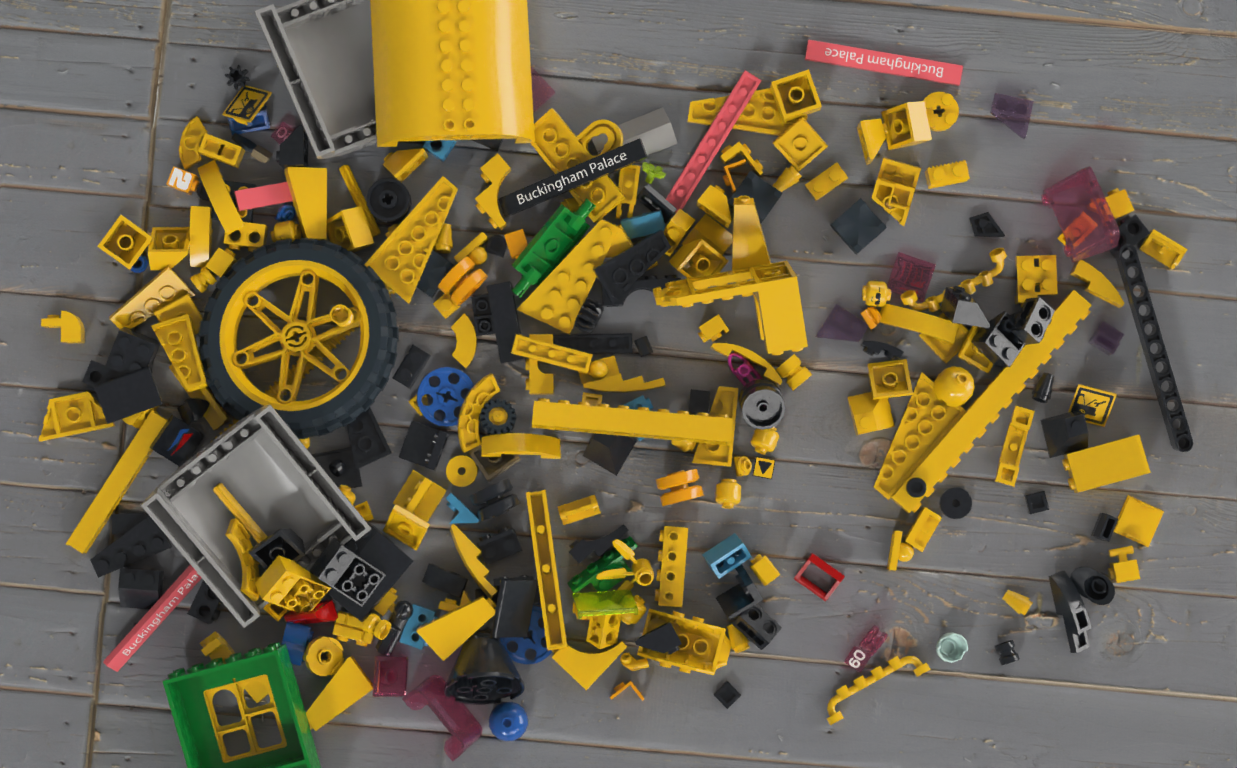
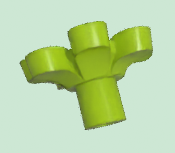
M643 162L642 170L647 173L645 182L652 184L654 178L662 179L666 176V173L662 172L663 168L661 166H656L655 168L653 164Z

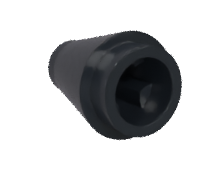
M1042 374L1032 391V399L1040 403H1047L1051 399L1054 379L1052 374Z

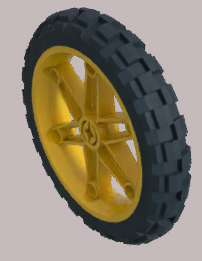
M290 238L276 241V243L270 245L265 244L234 263L225 276L222 275L211 297H208L204 307L203 320L200 321L198 335L200 337L198 349L206 381L219 403L239 421L255 410L270 404L298 439H307L308 437L332 433L334 430L345 427L356 420V417L362 412H366L375 402L378 394L383 391L389 380L388 377L395 365L397 342H399V327L397 326V314L394 303L388 293L389 291L370 266L366 267L364 265L366 262L337 244L312 238L295 239L293 242ZM300 276L289 316L258 294L278 280ZM309 276H313L312 283L306 284V279ZM319 278L339 287L351 300L354 307L349 309L353 313L357 312L358 316L350 326H336L317 335L314 327L333 322L330 314L315 318ZM305 292H309L306 321L300 320L298 316ZM258 297V303L251 306L252 299ZM248 307L274 334L237 351L238 327L242 315ZM265 307L287 322L282 330L262 312ZM360 325L359 351L351 370H349L322 343ZM280 341L283 349L255 357V352ZM315 346L335 365L332 369L309 354ZM243 355H246V362L240 364V358ZM290 356L299 357L292 385H288ZM281 358L277 399L264 394L254 386L243 369ZM307 360L339 382L336 387L319 397L305 401H296ZM346 370V377L340 380L339 373ZM287 392H290V393H291L290 399L287 400V401H284V399H283L284 394L287 393Z

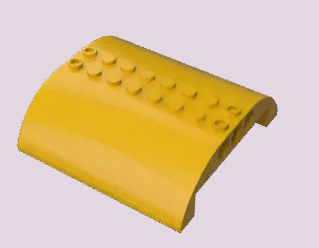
M370 0L377 147H397L398 141L515 139V144L535 143L527 0Z

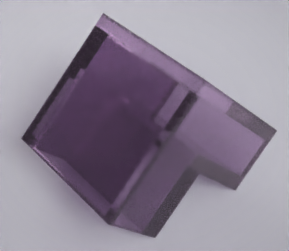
M1102 321L1088 343L1110 356L1115 353L1124 334Z

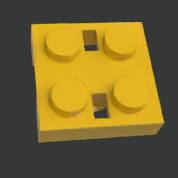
M1056 255L1015 257L1017 295L1038 294V296L1058 294ZM1034 259H1039V267L1034 266ZM1035 286H1040V292H1035Z

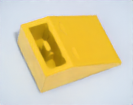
M280 555L255 583L262 600L294 612L312 611L331 589L328 584L318 579L295 561Z

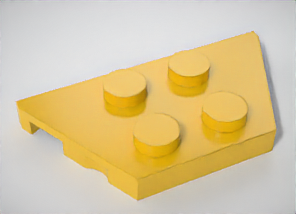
M89 391L49 399L48 411L44 417V425L41 435H39V442L115 427V423L107 424L101 405Z

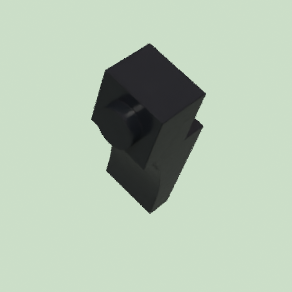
M623 524L614 532L600 539L587 542L584 539L581 541L576 539L569 546L571 548L569 553L578 563L582 562L593 551L600 556L613 545V540L621 538L628 529Z

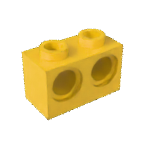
M205 133L198 152L206 157L239 168L245 150L241 146Z
M243 222L245 227L236 230L241 233L239 240L233 241L231 238L232 233L227 235L225 232L224 244L229 246L228 249L240 250L243 247L248 248V251L252 252L266 244L268 226L265 224ZM255 233L260 234L259 242L252 243L251 236Z
M610 600L593 605L586 641L598 649L616 644L623 609Z

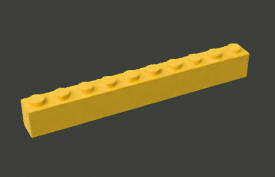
M539 398L538 401H534L532 428L730 445L732 441L733 418H729L725 414H717V417H712L708 413L699 412L697 415H690L688 411L669 413L667 409H657L656 412L649 411V408L638 407L637 410L629 409V406L619 405L617 408H611L608 404L590 406L588 402H578L577 405L570 404V401L558 400V403L550 402V399Z

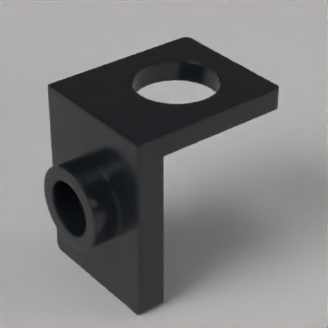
M690 390L688 409L690 415H697L699 412L710 415V411H708L710 391Z

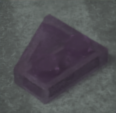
M995 93L990 113L1018 136L1025 139L1034 101Z
M836 304L816 337L859 342L869 326L866 322Z

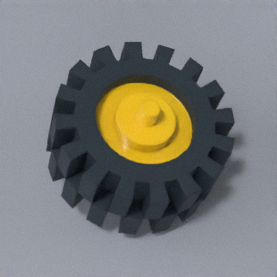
M496 399V401L490 400L481 410L480 425H482L484 431H487L488 435L490 433L493 435L509 433L515 425V409L511 407L512 404H507L504 399L503 401H499L500 399Z

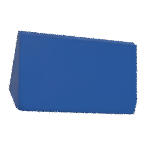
M266 105L260 109L251 123L247 122L248 125L238 123L233 118L227 117L232 135L234 133L242 134L270 128Z

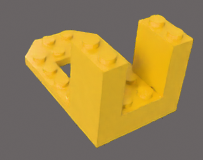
M788 261L670 281L665 284L666 288L656 287L652 289L656 305L661 307L682 305L683 308L693 306L697 302L709 304L714 302V299L730 300L736 295H742V297L753 295L759 336L761 340H765L768 354L781 355L784 353L783 351L791 350L792 352L802 351L804 347H808L798 280Z

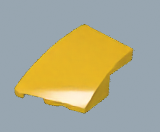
M883 157L872 199L902 226H905L921 168Z

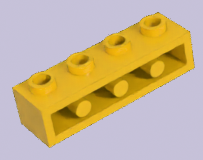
M664 526V530H660L659 541L663 542V549L658 550V561H661V569H657L656 581H660V588L655 589V601H658L659 606L682 607L688 528Z

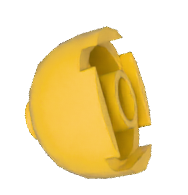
M948 367L939 373L934 381V391L939 400L942 399L946 402V405L952 407L965 404L971 398L975 389L972 375L962 367Z

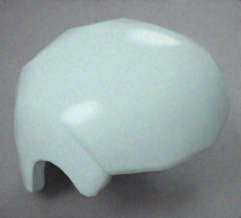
M954 632L945 633L936 644L937 655L943 661L950 663L961 660L965 652L968 651L967 640L962 635Z

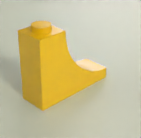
M621 640L609 650L588 653L577 650L567 644L568 648L552 650L554 653L552 658L587 690L627 648V645Z

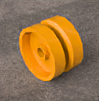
M468 256L456 264L438 285V288L444 294L454 290L450 300L456 306L463 304L488 277L482 269L473 271L475 263Z
M697 469L682 470L667 474L666 477L655 479L659 490L671 489V492L660 496L662 506L704 496L702 486L695 485L689 487L688 483L698 481L699 474Z

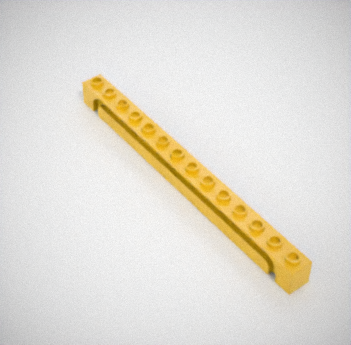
M1072 290L1055 309L1052 320L1040 343L1024 345L1012 365L1004 367L966 410L965 414L893 494L891 499L907 513L911 511L915 513L922 505L920 501L924 496L928 498L935 490L933 486L937 482L941 483L947 477L946 471L950 467L954 468L961 461L959 456L963 452L968 453L974 446L973 440L976 437L980 439L987 431L985 427L988 423L991 422L993 424L1000 416L998 412L1002 407L1006 409L1013 401L1011 397L1015 393L1019 394L1025 388L1024 382L1028 378L1032 379L1039 372L1037 367L1041 363L1046 364L1052 357L1050 353L1054 348L1058 350L1065 342L1063 338L1066 334L1071 335L1078 327L1076 323L1080 318L1084 320L1091 311L1088 309L1092 305L1078 292ZM920 478L926 483V492L923 496L914 498L907 493L906 484L910 479Z

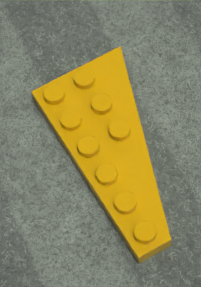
M767 88L754 92L732 129L780 136L799 118L783 123L772 90ZM729 95L690 102L687 122L711 126Z
M444 176L440 178L364 264L366 267L370 266L379 278L408 304L411 302L458 192V188Z
M601 219L516 310L570 335L575 325L576 317L597 277L593 269L604 262L619 227Z
M921 372L913 395L910 397L873 486L887 500L893 496L966 412L961 406H948L945 401L939 400L934 391V382L923 372Z

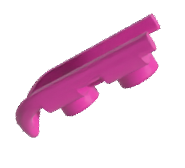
M738 353L729 354V368L744 386L747 384L743 380L745 377L750 382L756 379H763L745 357ZM733 356L740 358L744 362L736 370L731 362ZM750 372H753L757 378L754 379Z

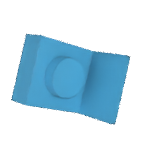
M453 493L446 497L449 501L447 506L454 512L459 511L458 515L449 524L480 522V519Z

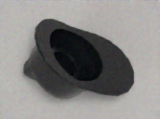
M1079 567L1071 573L1070 579L1081 596L1097 605L1109 604L1114 599L1115 587L1107 574L1098 572L1090 567Z

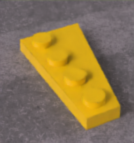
M182 315L151 325L187 391L191 392L207 387L190 315Z

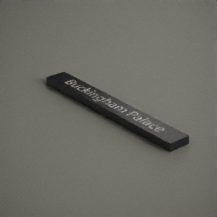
M640 138L499 198L504 217L512 216L646 159L648 156Z

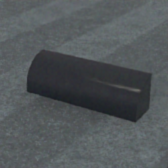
M510 281L487 286L501 363L526 360V357L511 354L516 334L521 335L514 292L511 290L513 286Z

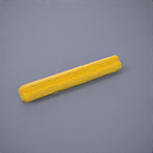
M349 165L341 166L339 171L356 206H362L373 237L378 236L381 233L367 206V202Z
M218 483L213 488V492L258 544L268 537L222 483Z

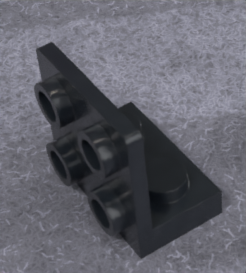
M412 421L399 458L436 471L449 434Z
M742 564L735 568L738 573L735 577L739 584L716 597L729 620L739 616L742 612L750 607H754L763 600Z

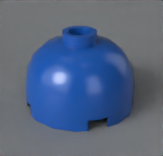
M502 702L491 711L489 728L498 739L514 741L526 732L528 715L525 709L518 703Z

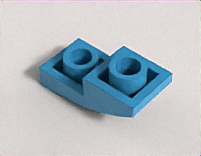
M661 210L643 213L641 216L625 218L620 221L629 239L653 234L666 228Z

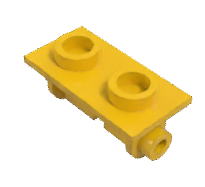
M595 495L557 507L563 525L601 513Z

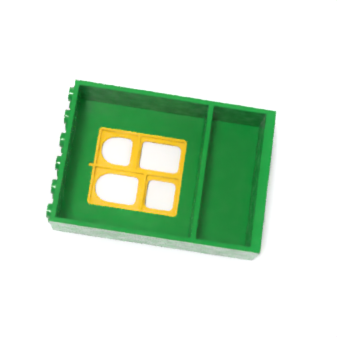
M279 642L267 645L268 647L263 648V650L260 647L253 648L244 655L241 652L235 653L225 660L222 657L216 658L206 665L203 662L192 665L186 671L184 668L173 670V673L168 674V678L163 680L187 768H321L286 643L282 645ZM252 681L263 683L268 690L270 702L265 705L249 708L244 697L245 686ZM226 689L235 695L242 719L239 722L221 726L218 723L213 706V697L217 691ZM273 712L282 741L280 744L260 748L251 718L255 715ZM241 729L245 730L250 744V751L229 756L226 751L223 735Z

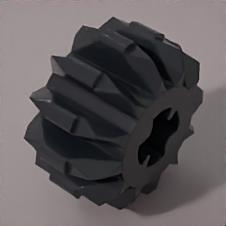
M587 299L576 317L575 327L583 332L592 333L603 314V306L595 300Z

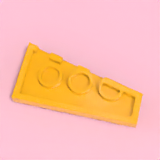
M167 266L109 316V319L119 329L123 327L132 329L154 316L156 310L187 293L193 297L195 292Z
M719 386L709 415L717 417V414H725L729 418H733L731 444L698 443L692 463L731 467L738 388Z

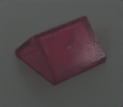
M375 656L374 697L406 696L407 656Z

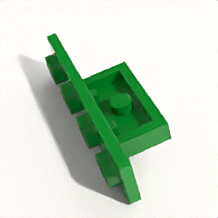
M631 536L621 540L632 551L638 547ZM614 547L612 550L605 552L596 562L589 564L581 573L573 576L567 584L575 594L591 582L597 592L603 595L624 578L598 580L596 579L598 573L617 568H625L626 572L632 571L622 559L624 557Z

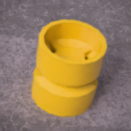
M795 354L776 369L781 378H787L786 383L792 391L812 376L806 367L800 366L801 360Z

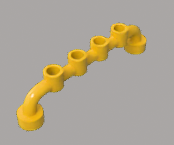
M996 248L989 253L991 261L996 263L995 268L990 271H983L973 279H966L958 286L964 288L971 295L976 291L975 286L981 283L983 287L992 285L994 282L992 278L1000 274L1004 268V259L1007 257L1004 248ZM908 290L902 293L900 297L904 305H908L915 311L929 309L930 312H935L940 309L939 303L943 300L945 290L942 294L928 297L925 302L920 304L916 303L918 297L915 290Z
M898 656L887 661L889 663L887 667L882 669L880 665L870 671L872 675L865 678L862 675L853 680V686L847 688L844 685L835 690L837 694L827 704V711L830 716L826 718L828 723L832 725L844 718L840 711L837 713L835 711L837 703L909 663L913 664L916 667L913 671L916 677L931 670L927 663L923 664L915 656H905L901 659Z

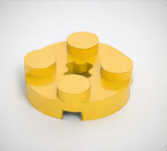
M933 92L923 99L930 130L936 132L945 131L956 122L959 115V107L951 94ZM937 107L944 110L941 117H938V114H934V110Z
M318 636L308 644L303 654V660L313 674L330 676L335 674L343 665L344 650L336 639ZM327 651L326 656L328 659L321 661L322 652L325 653Z

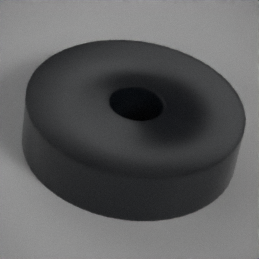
M954 487L947 489L941 495L939 505L942 513L948 518L961 519L970 512L972 499L967 491ZM953 500L959 501L958 507L952 505Z

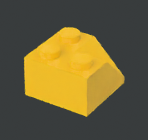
M809 69L773 81L770 84L783 123L820 111L822 107Z

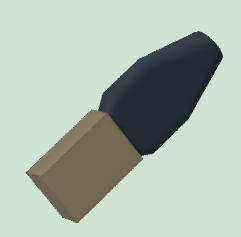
M234 133L231 138L243 149L251 152L253 158L262 163H267L273 156V153L260 145L257 146L251 140L237 133Z

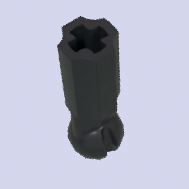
M405 600L399 601L394 606V612L389 620L391 630L386 638L383 640L379 639L375 647L380 654L392 655L409 618L413 614L414 609L410 602Z

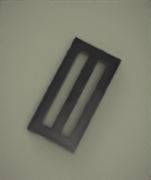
M648 183L637 196V199L652 212L661 210L665 223L669 221L677 210Z

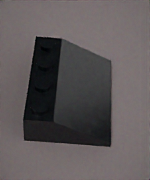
M368 521L366 522L371 527V530L357 541L351 538L344 545L385 573V577L363 607L332 587L327 593L361 622L365 620L413 563V560Z

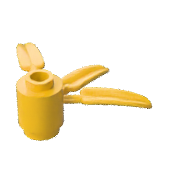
M615 539L612 541L613 546L626 560L630 559L633 562L632 572H626L625 568L611 569L598 573L596 579H618L634 575L631 581L625 580L613 595L611 602L617 604L634 587L633 583L635 581L642 586L650 585L654 579V572L649 560L644 558L636 560L633 557L635 553L621 540Z

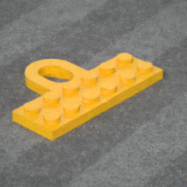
M551 108L534 123L535 143H531L551 170L557 174L622 146L623 134L618 125L609 120L601 119L591 123L576 136L556 110ZM606 134L608 141L604 145L603 151L598 155H591L588 151L589 141L594 136ZM608 175L569 191L580 206L586 198L596 205L588 215L594 223H598L626 198Z

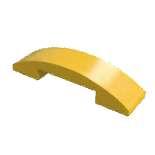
M216 160L198 167L197 169L204 188L226 234L228 235L245 227L226 187Z
M885 304V306L881 307L880 323L918 332L950 343L955 341L959 327L957 323L891 304Z
M712 344L711 349L726 357L733 351L766 369L762 377L780 386L783 382L777 371L755 352L734 344Z
M1019 406L1014 407L1002 446L995 482L1015 487L1022 452L1035 411Z
M528 433L481 437V457H501L502 454L541 455V458L560 459V439Z

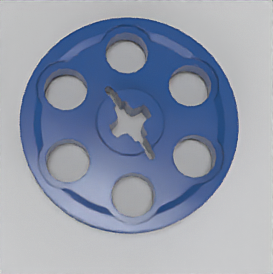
M443 367L435 369L423 378L418 387V407L423 416L435 425L444 427L457 425L458 418L454 415V409L461 407L464 399L461 397V391L464 388L471 390L474 384L468 375L456 368ZM451 373L458 374L459 382L457 384L449 382L448 376ZM431 376L439 378L440 384L437 387L430 386L429 378ZM448 391L450 392L449 396L457 400V402L454 400L444 402V398L436 394V392L446 394ZM425 394H429L433 398V402L429 406L422 403V397ZM435 411H444V420L437 421L434 418Z
M533 605L529 631H533L532 639L536 644L529 638L525 639L524 637L500 638L509 657L517 663L535 664L543 661L552 653V650L548 651L547 648L541 645V639L545 636V630L538 624L539 618L543 617L542 608ZM515 641L518 644L517 651H508L507 643ZM529 648L536 651V657L533 660H529L525 656V652Z

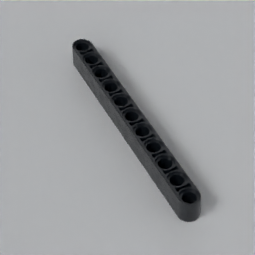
M1120 245L1115 250V258L1172 448L1176 451L1188 452L1193 447L1192 435L1138 253L1133 245ZM1124 248H1127L1130 252L1127 259L1122 256ZM1130 267L1135 269V275L1132 278L1127 273ZM1135 286H1138L1141 289V293L1138 297H1136L1133 293V289ZM1141 305H1144L1147 310L1143 316L1139 313ZM1147 324L1152 326V332L1149 335L1144 330ZM1156 343L1158 350L1153 354L1150 351V346ZM1158 362L1163 364V370L1160 373L1156 370ZM1164 381H1167L1169 388L1164 392L1161 385ZM1169 400H1173L1175 404L1172 410L1167 408ZM1175 419L1180 421V426L1177 429L1173 427ZM1181 438L1186 440L1183 448H1180L1178 445Z

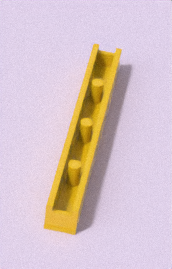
M152 410L66 542V545H70L82 554H87L111 517V514H113L153 452L150 446L168 421L158 414L157 411Z
M546 490L526 492L547 649L549 651L568 648Z

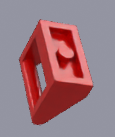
M811 553L793 579L826 602L845 576ZM810 563H813L835 579L827 593L802 576V573Z
M323 600L312 611H289L285 614L284 619L287 622L310 624L335 621L338 619L333 600Z

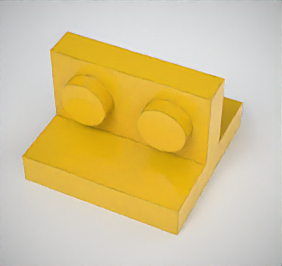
M413 470L393 501V504L400 506L428 523L447 490Z

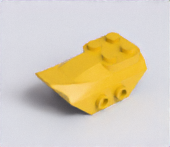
M649 609L642 636L670 621L682 644L679 645L680 649L670 655L668 652L661 653L639 646L637 655L660 662L659 666L671 668L672 665L677 666L679 671L689 674L693 670L714 675L718 668L727 665L731 644L725 634V628L703 623L704 619L695 616L692 617V620L684 618L685 614L673 611V614Z

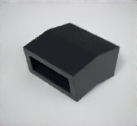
M1100 513L1091 536L1109 542L1118 518Z

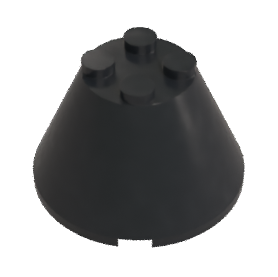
M473 635L463 644L444 686V694L447 698H450V696L455 697V701L459 703L485 705L501 703L502 698L509 696L510 699H514L524 692L525 686L500 638H480V636Z

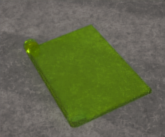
M631 590L572 594L578 611V619H582V616L624 613L638 615V607Z

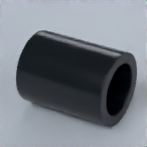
M647 336L634 341L640 357L653 353Z

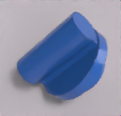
M283 203L274 219L279 222L293 220L295 217L294 207Z

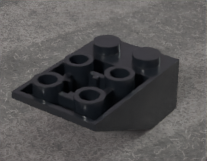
M335 538L331 540L310 569L318 579L363 607L386 575Z

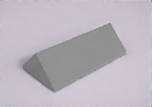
M663 107L618 125L623 134V145L640 138L647 156L678 144L671 122ZM600 134L592 138L597 154L603 151L604 145L608 141L606 134Z

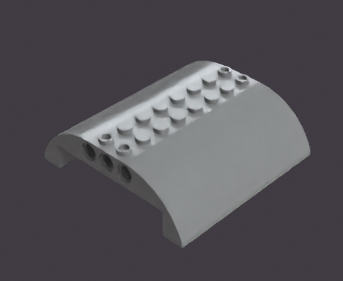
M299 0L275 9L274 4L256 10L255 15L316 158L325 159L341 156L376 144L370 0Z
M270 404L255 410L218 436L168 476L141 504L144 510L244 628L260 616V609L269 602L262 600L261 596H259L257 601L253 602L240 591L242 585L241 561L234 545L225 536L230 520L236 517L213 492V488L218 483H222L268 537L280 528L292 529L303 540L306 554L297 560L296 563L310 571L333 538L345 544L351 538L357 541L371 530V527ZM250 535L249 540L252 546L255 547L258 543ZM259 564V576H262L266 569Z

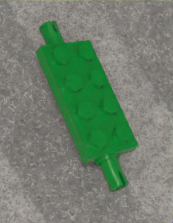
M586 198L576 212H572L563 204L559 206L512 264L522 274V278L511 289L512 292L521 298L531 284L534 285L536 283L539 286L588 230L590 225L586 223L585 219L596 205Z

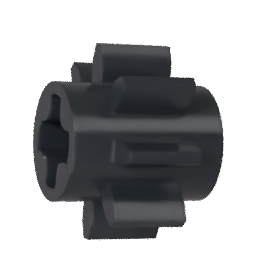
M240 65L235 69L229 67V74H225V77L230 79L227 85L231 86L234 84L235 90H238L240 86L246 88V81H250V78L245 76L248 70L244 69L241 71ZM239 74L241 78H238V80L236 81L234 77H237Z

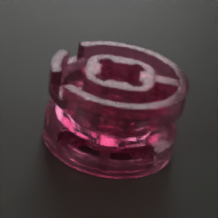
M876 625L870 629L858 646L862 650L865 649L869 656H873L888 637V634L879 631L880 628Z

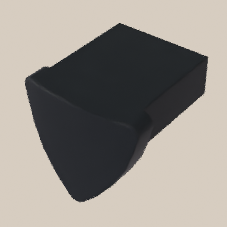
M188 398L177 409L183 422L189 425L199 420L206 413L209 402L199 398Z

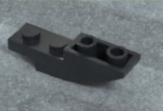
M1065 571L1048 576L1056 614L1063 615L1070 652L1078 653L1089 648L1086 631L1091 629V624L1086 607L1076 586Z

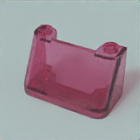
M1090 166L1043 190V195H1041L1044 206H1048L1054 211L1066 239V246H1063L1065 255L1071 258L1072 263L1117 247L1120 236L1119 229Z
M432 675L408 693L402 700L412 710H420L426 705L431 708L452 734L445 742L444 750L453 762L482 736L483 730L480 723L463 703L456 702L455 697L450 696V698H447L445 696L444 686L446 681L439 675Z

